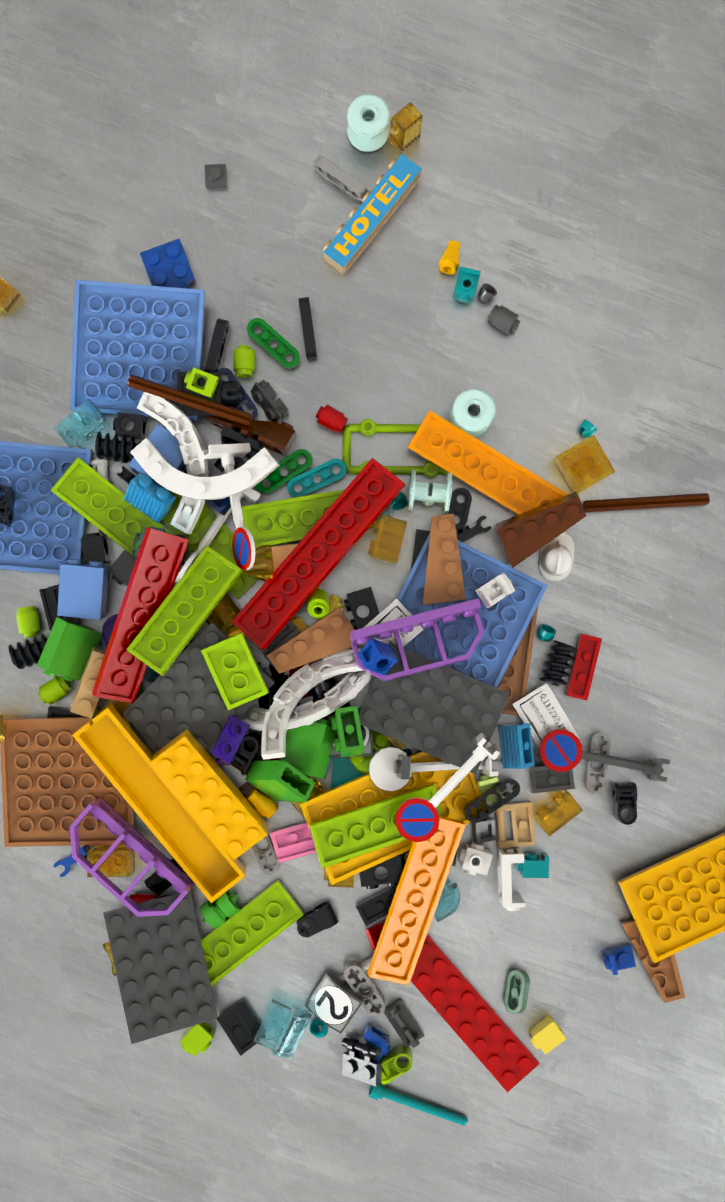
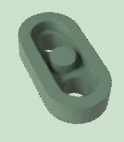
M521 969L511 971L507 979L504 1005L511 1014L522 1013L527 1005L530 978L527 972Z

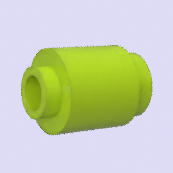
M239 345L237 349H234L233 371H235L236 377L250 378L252 377V372L255 371V350L251 349L249 345Z
M317 589L308 598L307 609L312 617L323 618L329 613L330 597L327 592Z
M35 606L18 608L16 618L19 635L24 634V638L37 636V632L41 631L38 611L35 610Z
M62 675L60 677L56 676L39 687L40 692L38 696L43 703L52 705L69 694V691L72 689L70 682L61 678Z

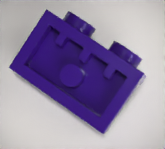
M233 715L229 717L211 751V754L217 757L216 763L221 766L231 763L250 725Z

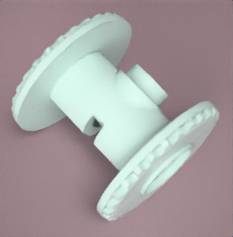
M372 94L360 95L351 102L348 108V138L351 144L360 151H376L388 139L390 112L387 104L380 97Z
M480 389L463 391L454 401L450 411V422L473 437L482 435L489 428L495 417L496 407L492 397ZM468 411H473L476 416L470 415Z
M412 469L408 487V511L412 512L413 501H421L423 505L428 507L433 506L435 503H444L443 514H448L452 496V473H447L446 483H429L426 481H415L416 469Z

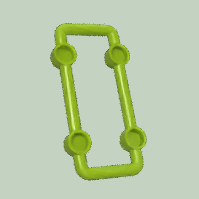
M364 419L360 424H348L343 429L342 461L346 465L347 473L359 474L369 462L364 461L360 466H351V432H360L365 437H371L375 432H417L421 424H375L371 419ZM431 462L425 463L424 466H384L393 474H411L412 469H416V474H423L427 479H434L437 475H447L448 473Z

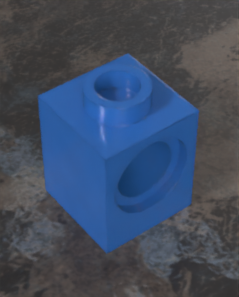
M373 638L358 652L366 669L385 675L398 661L390 645Z

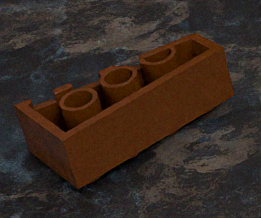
M574 492L497 523L496 529L512 568L586 517V513L577 492Z

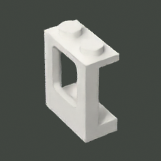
M519 847L497 848L498 898L503 908H507L509 911H518L521 907H525V901L520 893H512L511 863H524V854Z

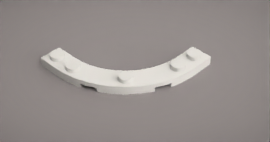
M144 392L137 408L160 421L177 438L181 445L179 447L184 465L187 466V474L209 477L208 461L203 459L201 452L205 448L192 421L171 401ZM182 496L170 524L186 534H192L205 500Z
M147 438L130 452L147 474L158 484L176 494L199 500L224 499L225 497L243 493L257 485L280 466L264 447L244 465L232 472L214 477H198L185 474L173 467Z
M353 649L329 655L310 666L306 664L289 677L273 697L274 701L269 711L266 712L263 722L261 756L263 760L285 757L286 729L289 718L297 703L310 689L333 676L363 671V669L357 667Z
M364 670L349 672L336 686L324 694L325 698L315 703L310 701L296 706L291 713L286 730L310 725L314 721L331 714L335 709L354 699L373 675ZM251 706L239 719L250 725V729L262 731L265 714L269 709Z

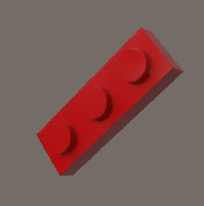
M580 633L576 648L578 651L575 652V660L572 664L565 693L566 696L588 700L602 638Z

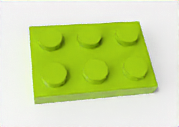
M243 632L201 650L228 710L269 693Z

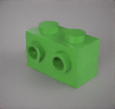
M357 706L335 709L334 717H331L332 730L337 732V738L334 739L336 752H340L341 758L362 755L364 743Z

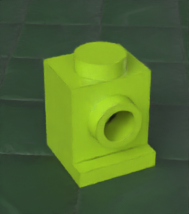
M193 367L192 371L188 370L184 383H187V389L213 398L220 378ZM200 378L205 379L204 386L198 385V380Z

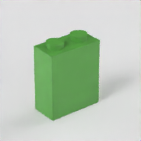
M56 617L37 665L44 669L43 673L52 677H56L57 674L62 675L61 678L70 682H74L75 679L80 680L93 646L98 647L102 633L93 628Z
M319 719L310 725L288 729L286 733L285 757H281L279 760L287 761L305 775L324 779L330 759V752L337 733L336 730H332V726H330L331 721Z
M285 760L254 761L245 778L247 782L275 801L307 802L315 785L314 781Z

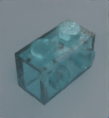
M89 399L53 429L70 448L75 445L81 447L89 440L87 435L91 432L96 434L105 427L102 423L107 418L93 401Z

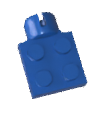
M180 238L140 253L152 286L189 289V284L195 281Z

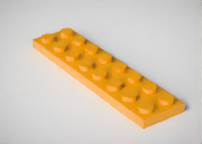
M430 410L407 447L444 471L452 473L454 477L517 515L569 495Z
M439 816V827L434 836L427 841L413 842L367 972L369 977L405 985L410 984L466 826L463 821Z

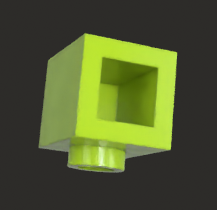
M208 1022L190 1026L180 1039L183 1050L188 1054L191 1053L194 1057L200 1051L204 1053L212 1044L210 1041L214 1037L216 1030Z

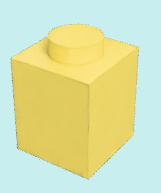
M550 1014L529 1029L532 1035L531 1042L537 1050L541 1048L545 1054L566 1040L563 1031Z

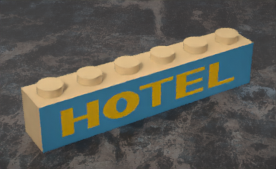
M401 154L398 159L394 158L391 161L388 172L385 175H380L375 183L376 187L372 192L368 191L364 195L363 203L359 208L355 207L349 215V221L346 224H341L336 231L337 236L333 241L329 240L323 248L324 260L343 275L421 178L422 168L404 154Z

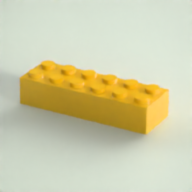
M188 729L184 730L153 754L150 764L233 861L268 835V824Z

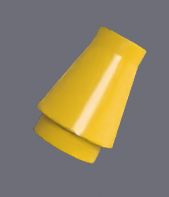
M449 241L439 261L441 272L452 275L459 269L461 247L459 242Z
M255 788L246 797L261 817H266L267 819L271 818L279 807L275 800L257 791Z

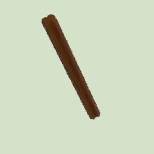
M130 375L127 385L131 388L250 426L253 416L251 413L135 375Z
M708 493L586 500L583 502V508L585 512L698 506L709 504L710 499Z

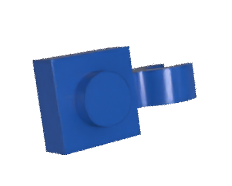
M84 845L80 848V853L88 859L87 854L92 849L89 845ZM70 854L66 858L58 860L53 866L55 868L58 865H63L65 871L59 876L64 877L70 872L73 863L77 865L79 863Z

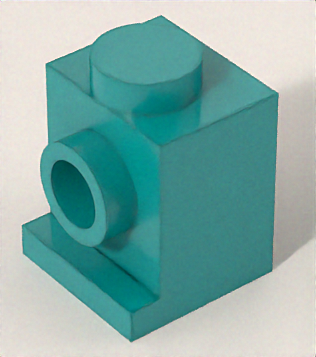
M460 266L453 298H457V301L462 303L473 302L481 271ZM463 283L470 284L471 286L465 287Z
M541 852V856L537 853H526L524 863H516L517 871H520L523 878H549V856L546 852Z

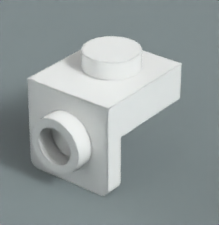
M502 573L475 591L486 608H489L515 592L511 580L505 573Z

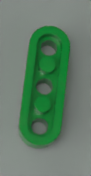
M254 318L248 323L247 332L249 337L286 369H293L299 364L300 355L298 350L268 323L260 318ZM256 328L262 329V332L256 334L254 331ZM272 342L278 343L275 348L270 347V344ZM289 355L293 357L291 362L286 361V357Z
M298 449L279 461L280 466L256 485L259 492L271 494L287 484L292 478L308 470L313 462L311 454L305 449ZM299 458H305L306 462L304 464H299ZM282 469L288 470L286 476L280 474ZM269 480L271 482L270 486L264 487L263 482Z

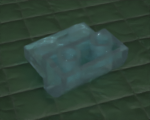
M272 999L253 1042L272 1050L273 1055L282 1058H292L312 1014L293 1005L290 1008Z

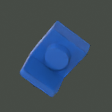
M630 943L605 948L604 964L606 969H609L613 975H618V970L636 967Z
M368 1022L363 1029V1037L366 1042L372 1043L381 1049L380 1056L375 1057V1060L379 1061L382 1056L385 1057L391 1048L389 1035Z

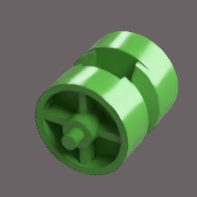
M227 890L212 903L207 900L202 904L200 911L204 917L202 919L203 923L208 922L211 927L217 929L226 922V917L231 918L241 910L236 899L239 897L238 894L233 895Z

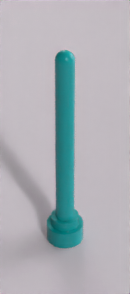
M382 1084L370 1086L369 1098L375 1100L386 1098L463 1126L468 1123V1119L465 1116L391 1091Z

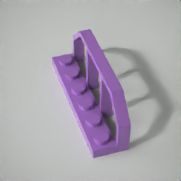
M479 598L351 631L349 638L357 667L386 682L468 660L484 633L478 610L482 607ZM464 615V618L473 616L478 633L466 655L447 659L437 621L442 620L443 623H448L456 620L455 617ZM421 626L422 629L432 627L441 661L409 669L399 631L401 634H406L414 631V627ZM393 633L404 671L382 675L366 669L358 655L357 643L358 645L367 644L371 638L379 637L380 640L392 637Z
M100 797L89 803L70 825L72 858L137 917L169 915L195 885L190 877ZM90 811L95 819L103 821L107 825V829L112 834L119 836L95 865L80 853L78 825ZM122 841L126 847L131 850L134 849L140 855V859L148 864L124 892L98 870ZM152 866L161 878L167 879L172 883L173 889L181 893L168 908L142 909L127 896Z

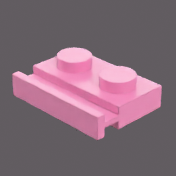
M307 822L270 832L278 863L316 852Z

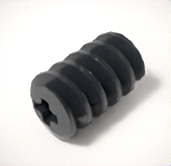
M98 432L95 440V452L99 459L105 457L106 460L111 461L114 459L116 462L122 459L123 463H128L134 457L130 452L142 442V439L136 444L135 438L132 437L128 443L126 436H123L122 440L119 441L118 435L115 434L113 440H111L109 433L106 434L105 438H102V433Z
M45 634L41 635L42 641H39L37 637H33V644L26 639L24 647L21 642H17V649L12 644L8 646L11 661L17 668L24 669L26 666H33L34 663L38 664L47 642Z
M553 640L557 643V645L550 646L554 653L547 654L552 661H545L544 664L549 669L541 671L546 677L539 678V680L559 687V685H566L562 677H569L565 669H572V666L567 661L575 660L570 653H575L578 650L571 645Z

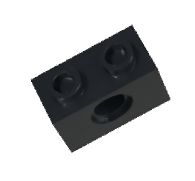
M371 586L346 594L348 599H345L344 603L347 612L352 611L354 619L350 620L355 630L363 628L379 614ZM364 605L368 607L369 615L367 617L361 618L357 615V608Z
M397 855L360 872L361 887L375 889L382 884L397 886L403 872L401 855ZM378 867H385L387 872L385 875L379 876L375 873V870Z

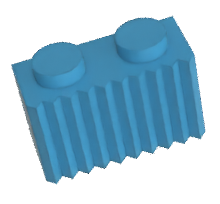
M139 473L130 481L124 501L131 503V506L138 508L139 511L148 515L156 523H159L168 515L176 497L171 495L166 488L154 483L149 476Z
M530 723L499 725L498 731L503 769H525L534 766Z

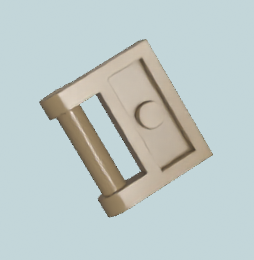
M531 801L506 803L494 811L496 812L498 833L497 848L536 845ZM504 811H510L513 839L510 840L506 838Z

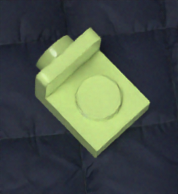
M486 774L479 775L480 779H476L481 794L499 781L498 776H488ZM499 789L496 790V791L501 795V797H502V799H503V796H502L501 791H499ZM490 794L486 798L487 804L497 802L495 794Z

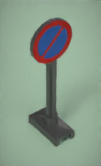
M556 729L547 733L539 746V755L542 762L549 769L556 772H567L574 769L580 760L583 759L643 771V774L650 775L649 780L667 782V777L661 776L664 770L662 765L670 764V760L658 758L652 759V762L645 761L643 763L583 751L579 738L565 729Z

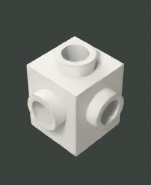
M472 842V845L466 843L465 848H461L458 857L462 869H465L464 872L475 876L477 873L487 876L493 857L491 850L484 849L485 846L480 843Z

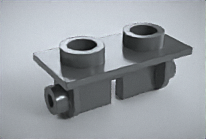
M262 380L254 384L251 390L252 397L263 408L265 416L269 420L278 423L280 418L284 419L289 415L287 412L288 408L280 398L275 401L272 400L277 393L269 382Z
M400 999L385 1009L384 1014L405 1046L409 1047L411 1045L415 1048L420 1043L419 1039L425 1035Z

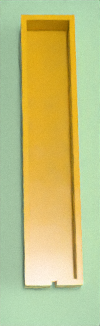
M112 704L108 705L95 715L93 719H90L75 731L72 736L211 903L246 876V868L238 858L234 861L150 764L153 754Z

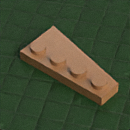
M454 514L432 516L422 605L465 600Z
M337 607L325 617L267 654V657L280 674L351 648L349 636L350 632L355 629L341 608Z
M631 919L620 922L662 1000L667 1003L686 998L675 955L673 954L654 963L651 960L635 920Z

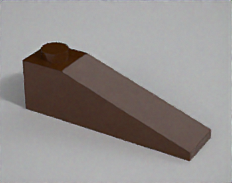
M208 416L207 418L210 424L221 429L225 426L262 442L263 447L285 457H287L297 435L296 431L293 430L294 427L286 422L279 424L277 422L252 420L250 426L222 417Z

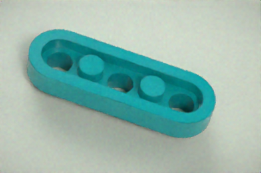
M340 459L327 461L292 478L287 484V491L293 498L310 495L343 479L347 472L346 465ZM334 467L340 468V472L338 474H334L332 472V469ZM315 476L321 477V481L319 483H315L313 481V478ZM296 485L302 486V490L300 492H296L294 490V487Z

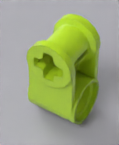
M400 1045L389 1051L385 1057L382 1056L379 1061L382 1062L381 1084L390 1083L398 1076L411 1070L413 1053L409 1047ZM400 1056H405L408 1058V1060L405 1062H401L398 1060V1058Z

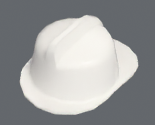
M563 532L540 550L539 569L541 574L548 580L560 581L571 572L575 549L574 542L567 533Z

